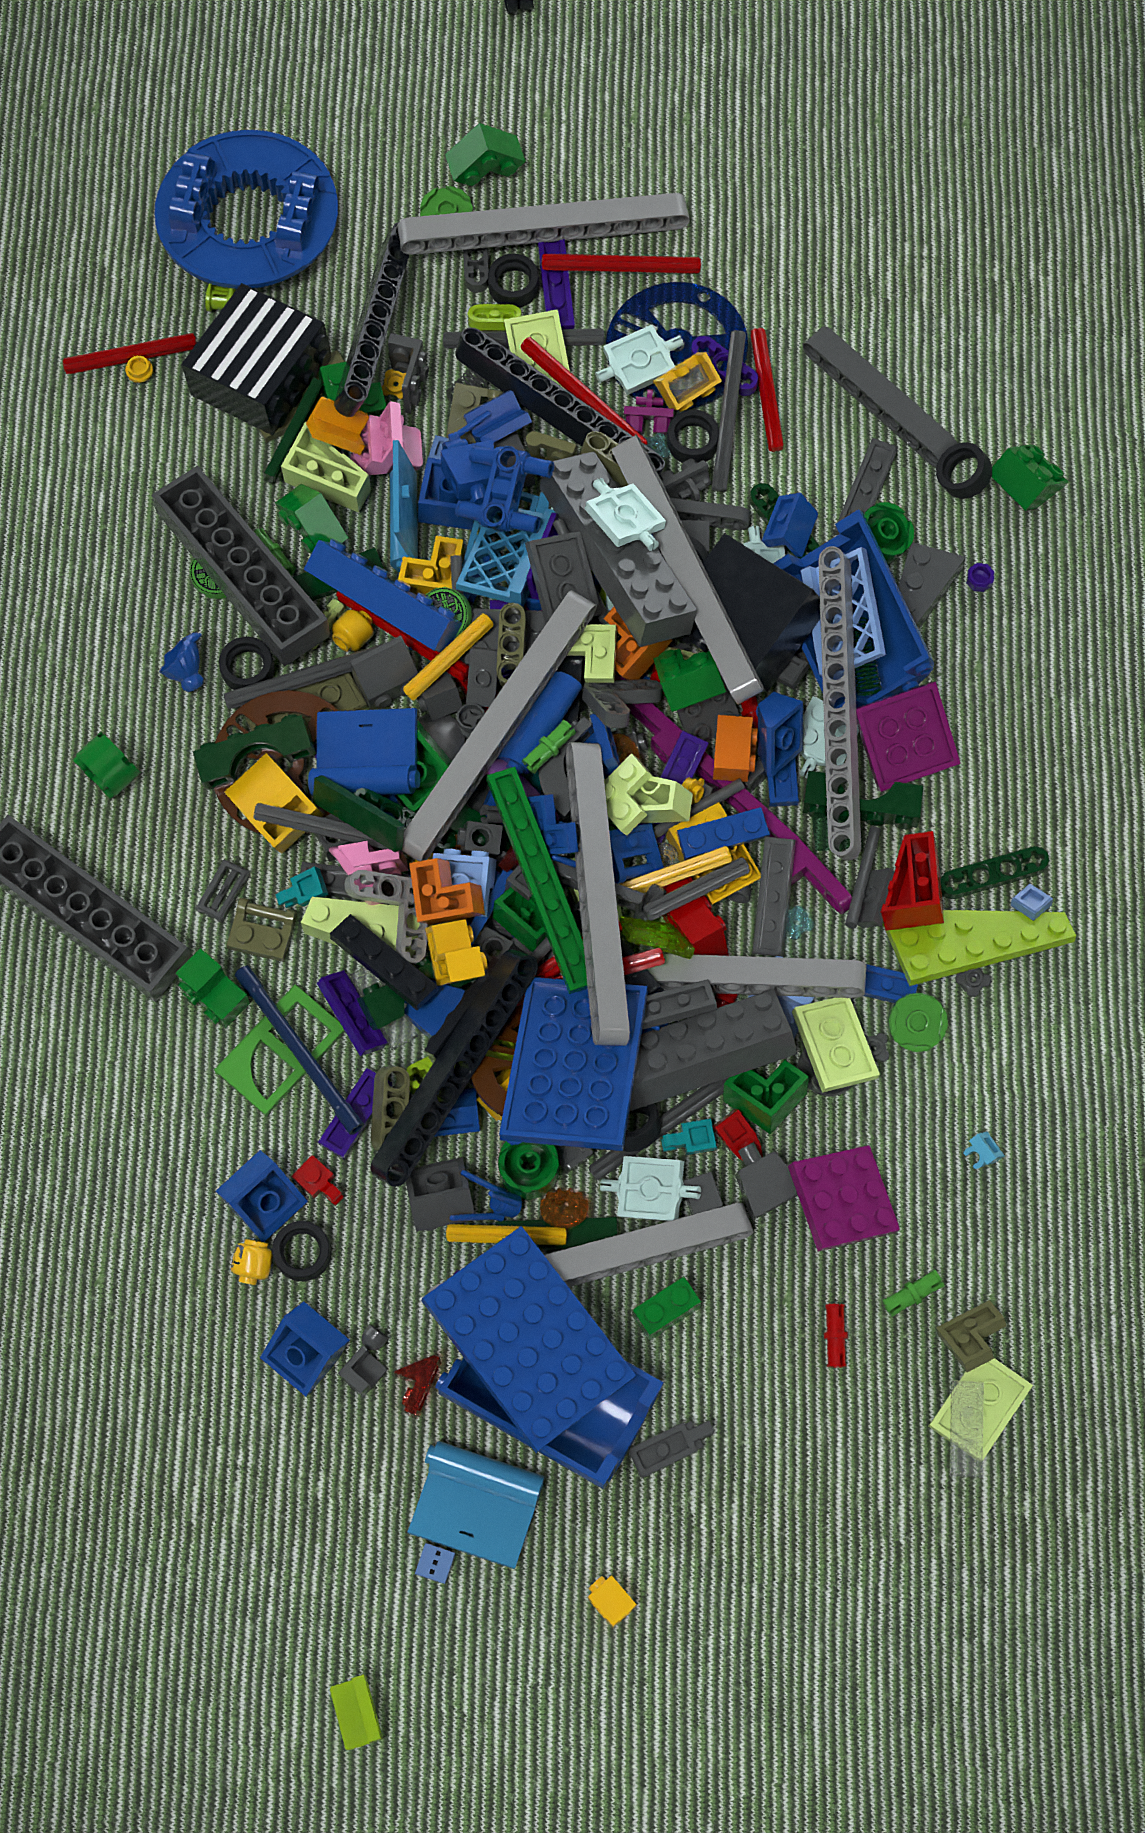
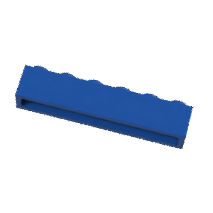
M331 539L330 542L318 540L304 567L305 571L434 651L441 652L455 639L462 623L454 618L455 613L443 606H440L438 609L432 605L433 599L420 592L417 595L409 591L411 589L409 584L399 579L391 580L388 578L390 574L388 571L376 565L373 568L366 564L368 559L360 554L353 552L351 555L346 552L344 544L334 539Z

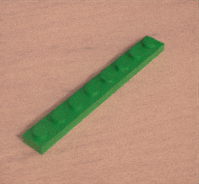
M515 767L489 774L486 780L568 993L572 994L587 989L583 940Z

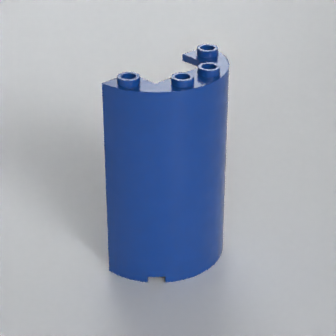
M859 509L835 524L839 535L801 559L787 554L773 563L803 583L801 570L809 566L819 567V555L825 548L834 546L839 548L844 554L860 547L866 549L886 655L875 659L878 665V677H880L879 681L881 682L882 689L878 693L867 696L856 694V708L920 686L919 683L930 674L934 667V661L870 526L863 512ZM858 559L853 560L851 563V574L854 576L859 568ZM860 583L852 597L860 602L864 594V587ZM852 603L853 614H854V612H855V610H856V608H857V605H855L854 603ZM864 610L861 617L869 620L868 612ZM811 631L801 647L823 693V678L819 675ZM877 686L872 689H861L859 691L868 692L876 690L880 687ZM845 697L838 698L834 708L842 707L845 703Z
M457 1358L449 1374L444 1371L437 1381L435 1388L438 1389V1394L532 1448L465 1358L462 1361ZM627 1361L626 1363L636 1374V1377L538 1451L601 1489H605L607 1486L606 1482H610L625 1458L664 1383Z

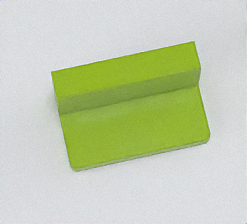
M364 1674L351 1678L352 1680L330 1687L332 1701L346 1750H352L383 1740L367 1676Z

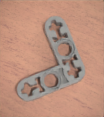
M357 870L348 875L344 885L347 894L352 898L399 906L396 952L412 965L420 962L426 954L427 936L425 928L428 927V924L419 923L417 930H413L407 925V916L409 914L416 916L414 895L410 894L409 891L413 889L412 879L410 877L367 870ZM360 878L362 884L370 885L373 883V887H365L359 891V886L354 885V881ZM383 881L390 882L394 887V893L391 897L385 896L382 893L381 884ZM406 935L418 936V938L412 940V937L407 938ZM411 946L412 950L416 951V955L411 956L409 952H406L405 948Z

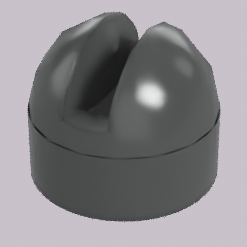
M751 885L733 893L728 898L736 903L749 902L752 892Z
M371 1324L366 1327L362 1334V1343L369 1350L380 1349L389 1339L383 1332Z

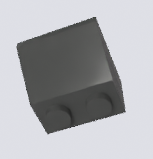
M401 636L350 661L354 682L370 710L383 709L389 706L392 700L402 695L407 696L403 691V687L418 674Z
M463 1157L415 1167L406 1181L416 1232L422 1230L431 1231L440 1226L467 1222L451 1221L449 1219L451 1215L475 1214L468 1180L461 1175V1171L465 1170Z

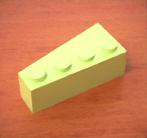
M652 776L632 796L647 814L639 824L684 822L690 819L693 793L676 781Z
M312 897L302 918L301 925L304 934L337 945L330 939V932L351 914L396 951L399 906L386 904L368 905L365 902ZM409 914L406 919L409 928L417 930L419 928L417 917ZM406 935L407 938L412 937V940L418 938V936ZM411 946L405 948L406 952H409L411 956L416 955V951L412 950Z

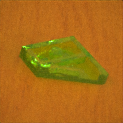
M620 916L621 932L626 936L625 939L627 941L652 948L659 947L662 951L687 959L692 958L695 948L671 923Z

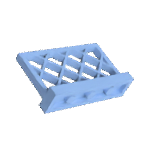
M862 547L845 554L850 563L855 559L859 560V568L855 576L851 574V579H853L851 582L852 597L859 583L864 587V594L860 602L852 598V603L857 605L853 614V632L855 628L862 632L856 646H854L855 668L886 655L867 551ZM840 558L832 560L829 568L836 567L840 562ZM809 566L802 569L803 583L812 588L820 597L819 567ZM841 585L835 586L831 590L830 595L838 594ZM866 610L869 614V620L865 628H862L857 623L863 611ZM842 613L834 615L831 623H838L842 618ZM820 619L812 630L819 675L822 676ZM871 637L874 641L875 650L866 654L862 650L868 638ZM843 641L836 642L832 651H839L843 646ZM844 669L837 670L833 679L838 680L842 678Z

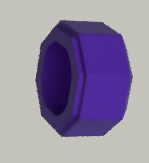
M976 563L968 569L966 584L973 591L985 592L992 587L994 571L988 564Z

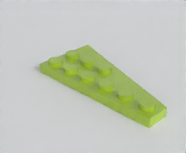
M943 910L944 923L886 931L909 986L1075 942L1076 934L1065 912H1043L1033 921L1019 911Z

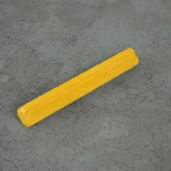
M484 613L477 617L403 687L404 693L411 700L419 697L493 627V621Z
M723 846L630 879L619 885L641 893H647L652 884L663 887L731 863L732 856L729 848Z
M449 1224L446 1228V1239L449 1242L498 1243L520 1226ZM522 1226L536 1245L566 1244L567 1231L565 1228Z

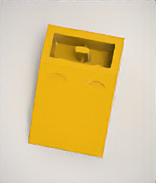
M267 753L224 792L264 838L281 854L300 838L305 831L255 820L253 815L257 803L318 817L324 815Z
M720 802L690 817L689 821L681 822L668 829L665 837L680 862L684 861V857L676 834L677 830L727 817ZM744 844L731 847L729 851L732 861L739 858L746 860L749 865V873L705 894L704 896L711 905L761 878V873ZM720 867L694 875L691 878L696 880Z

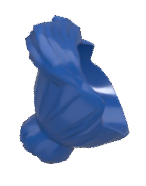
M193 632L184 637L171 651L167 652L164 655V666L159 670V673L168 679L181 682V686L186 692L195 691L204 683V678L198 673L200 656L197 643L202 636L198 632Z

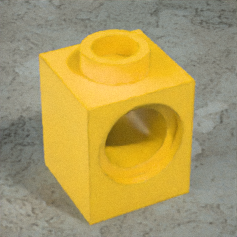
M612 1575L607 1580L601 1576L588 1588L591 1591L588 1600L612 1628L637 1607V1604Z

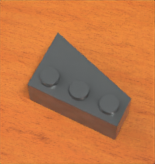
M912 542L898 587L918 629H920L941 597L943 598L955 578L962 572L966 557Z

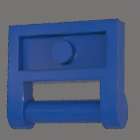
M652 823L638 825L628 835H625L619 829L609 831L615 883L621 884L626 879L636 878L664 868ZM646 855V864L624 867L623 859Z

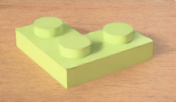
M588 624L567 654V656H585L584 679L586 683H614L617 640L616 625Z
M632 753L604 781L608 817L625 835H628L647 816L646 812L632 796L653 776Z

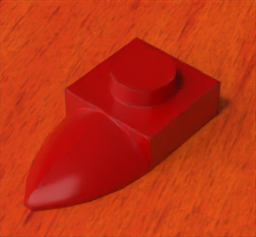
M734 1109L712 1126L728 1150L732 1151L740 1160L742 1158L738 1151L751 1143L755 1144L760 1155L763 1157L760 1141L739 1109Z

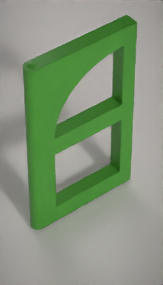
M294 985L278 1001L276 1006L286 1017L299 1004L330 1031L311 1052L318 1062L345 1033V1030L338 1020L300 989L298 985ZM266 1016L214 1069L216 1075L223 1078L265 1116L306 1075V1071L290 1049L271 1033L274 1027ZM261 1042L294 1070L267 1100L256 1088L252 1077V1059Z

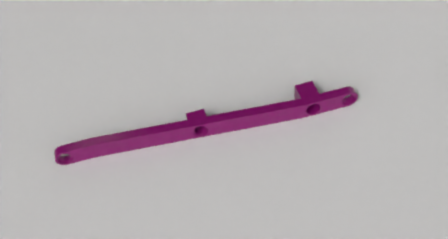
M615 670L614 680H626ZM652 703L625 704L630 709V714L654 735L651 738V750L666 764L681 733V729ZM704 752L695 773L704 779L706 783L716 785L719 789L733 782L713 780L714 759ZM744 788L725 799L738 813L761 807L770 833L769 837L796 840L791 886L804 876L839 914H844L849 910L852 896L801 839L748 790Z

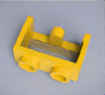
M707 352L695 353L653 380L668 408L679 410V412L691 407L694 404L692 400L698 396L705 397L716 390L715 385L722 382Z

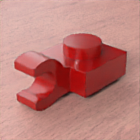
M313 1155L291 1176L314 1199L321 1192L336 1206L344 1198L341 1195L342 1192L330 1183L335 1178L334 1174Z

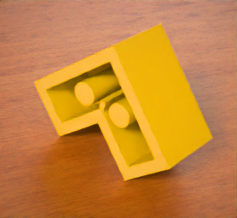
M436 536L431 561L403 557L398 579L411 586L409 591L416 595L418 592L426 595L435 588L447 587L452 589L450 556H462L463 562L465 555L464 540Z
M466 919L425 928L437 986L485 976L484 970L487 969L486 956L484 952H480L479 946H471V943L474 941V935L471 926L467 925Z

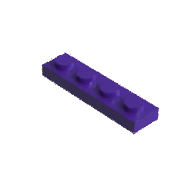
M565 239L539 242L537 246L545 312L558 309L561 329H574L575 323L569 272L567 270H543L541 266L543 254H566Z
M681 730L659 778L676 781L682 785L686 778L693 777L709 743ZM652 823V827L658 825L659 823ZM665 834L656 839L658 848L660 847Z

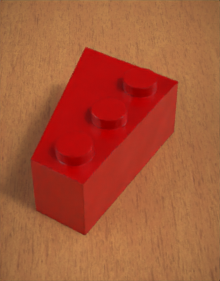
M934 832L904 835L895 863L896 869L893 879L889 882L888 895L881 909L885 931L944 923L938 850Z
M689 877L662 888L666 890L667 894L692 882L693 879ZM704 895L662 915L670 930H674L682 940L683 944H681V947L685 954L690 952L692 955L729 956L724 931L727 930L726 925L719 915H713L711 905Z

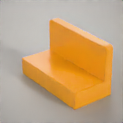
M321 397L306 425L312 438L360 455L365 447L360 433L366 425L369 416L360 410L352 417L343 416L336 410L333 400Z

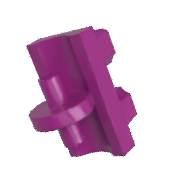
M647 389V397L636 396V405H646V407L624 406V419L639 434L642 433L643 420H654L653 434L667 435L669 423L674 416V409L652 407L663 406V398L653 397V389Z

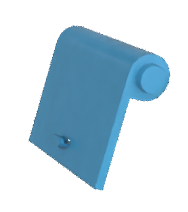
M393 440V470L389 473L390 565L397 572H400L403 557L418 559L417 472L399 440Z
M438 1441L436 1446L430 1445L425 1458V1463L429 1464V1473L410 1523L408 1534L515 1569L544 1484L545 1476Z

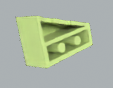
M305 421L281 465L285 483L295 487L303 484L321 492L323 497L329 501L360 512L371 491L369 475L331 444L312 438Z

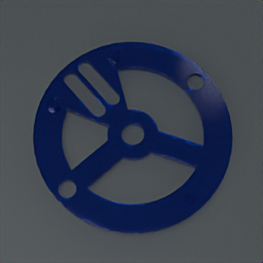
M669 282L654 285L638 292L618 309L607 331L606 345L627 336V334L614 329L618 324L634 331L643 329L620 318L622 314H628L658 328L657 334L664 341L680 335L685 345L684 348L678 352L670 351V358L674 365L692 356V343L700 336H692L688 331L681 328L666 331L649 310L667 303L693 304L705 309L719 321L725 334L703 336L712 338L729 351L732 331L745 332L743 362L746 363L748 337L740 314L725 297L698 284ZM706 293L710 296V299L702 302L698 299V296ZM706 347L705 349L699 348V352H703V351L708 352V351H709V348H708V347ZM724 361L719 370L726 371L728 361ZM615 378L616 382L623 389L621 383ZM720 382L715 385L716 390L708 396H698L692 400L694 404L686 410L704 406L718 399L724 394L725 384ZM654 383L629 394L636 399V396L644 397L643 393L647 389H653L654 397L663 398ZM687 389L670 390L673 393L674 397H676L679 394L686 391ZM664 399L663 406H652L655 408H668Z

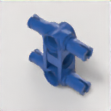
M472 445L469 451V461L492 466L485 497L482 504L459 500L456 505L455 515L478 521L481 526L492 528L499 532H510L517 529L538 533L541 524L540 517L519 513L518 506L526 475L533 474L551 478L554 471V462L531 457L527 451L517 450L511 446H499L491 449ZM511 456H516L515 464L507 467L508 459ZM502 511L501 520L494 523L493 517L495 513Z

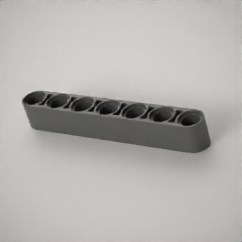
M826 326L821 327L803 343L804 352L815 364L930 465L936 467L941 455L949 447L957 444L955 438L830 328Z

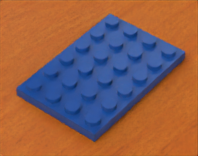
M534 977L525 992L500 1126V1140L623 1151L648 995L647 986L625 984L630 1031L629 1041L626 1046L595 1045L593 1042L588 988L569 994L563 979Z
M522 1226L421 1299L422 1303L535 1453L636 1377L633 1370Z

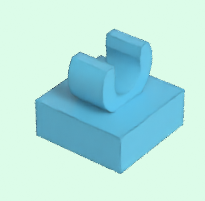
M988 1132L979 1133L970 1139L969 1142L972 1146L968 1147L963 1153L965 1156H969L973 1152L979 1154V1161L973 1165L975 1169L996 1163L1005 1156Z

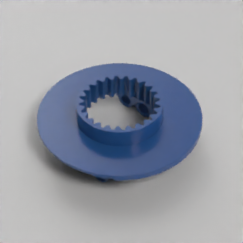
M231 131L209 137L195 144L173 164L163 179L157 193L154 212L155 225L159 239L167 254L190 275L212 285L237 289L241 283L251 288H260L295 276L319 257L328 245L336 227L338 217L337 193L334 182L324 163L303 144L284 135L269 131ZM247 185H250L252 190L261 186L262 192L270 189L272 196L277 195L278 201H283V215L281 214L276 226L277 232L270 231L269 238L260 236L259 242L250 239L249 243L245 244L243 239H240L237 243H233V238L231 237L225 241L224 235L222 233L217 235L216 228L211 227L210 213H213L212 205H218V197L225 198L226 191L235 193L236 187L243 191Z

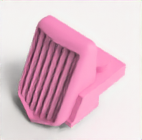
M390 401L380 417L369 415V419L360 433L365 447L360 455L352 452L350 459L368 475L390 473L393 470V440H399L414 469L417 471L423 465L421 431L418 428L403 425L404 417L401 415L400 403Z
M368 841L329 848V852L337 859L347 875L357 870H367L401 876V872L409 871L407 859L400 850L397 852H393L390 849L375 851ZM360 878L354 881V884L359 886V891L365 887H373V883L370 885L362 884ZM364 900V902L367 903L368 905L384 904V903H379V902H373V901H366V900Z

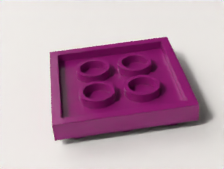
M932 681L856 708L857 726L878 791L882 792L890 789L894 782L907 783L961 764L936 682Z
M870 1145L800 1160L788 1165L818 1252L895 1234L900 1230Z

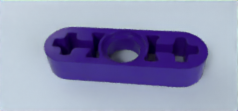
M708 336L697 337L692 343L691 355L699 352V348L705 349L708 347V356L710 360L711 356L713 357L712 364L725 384L726 371L719 370L717 364L721 361H728L729 351ZM742 362L739 395L749 396L757 389L758 375L752 368ZM748 378L750 379V384H741V379L744 381Z

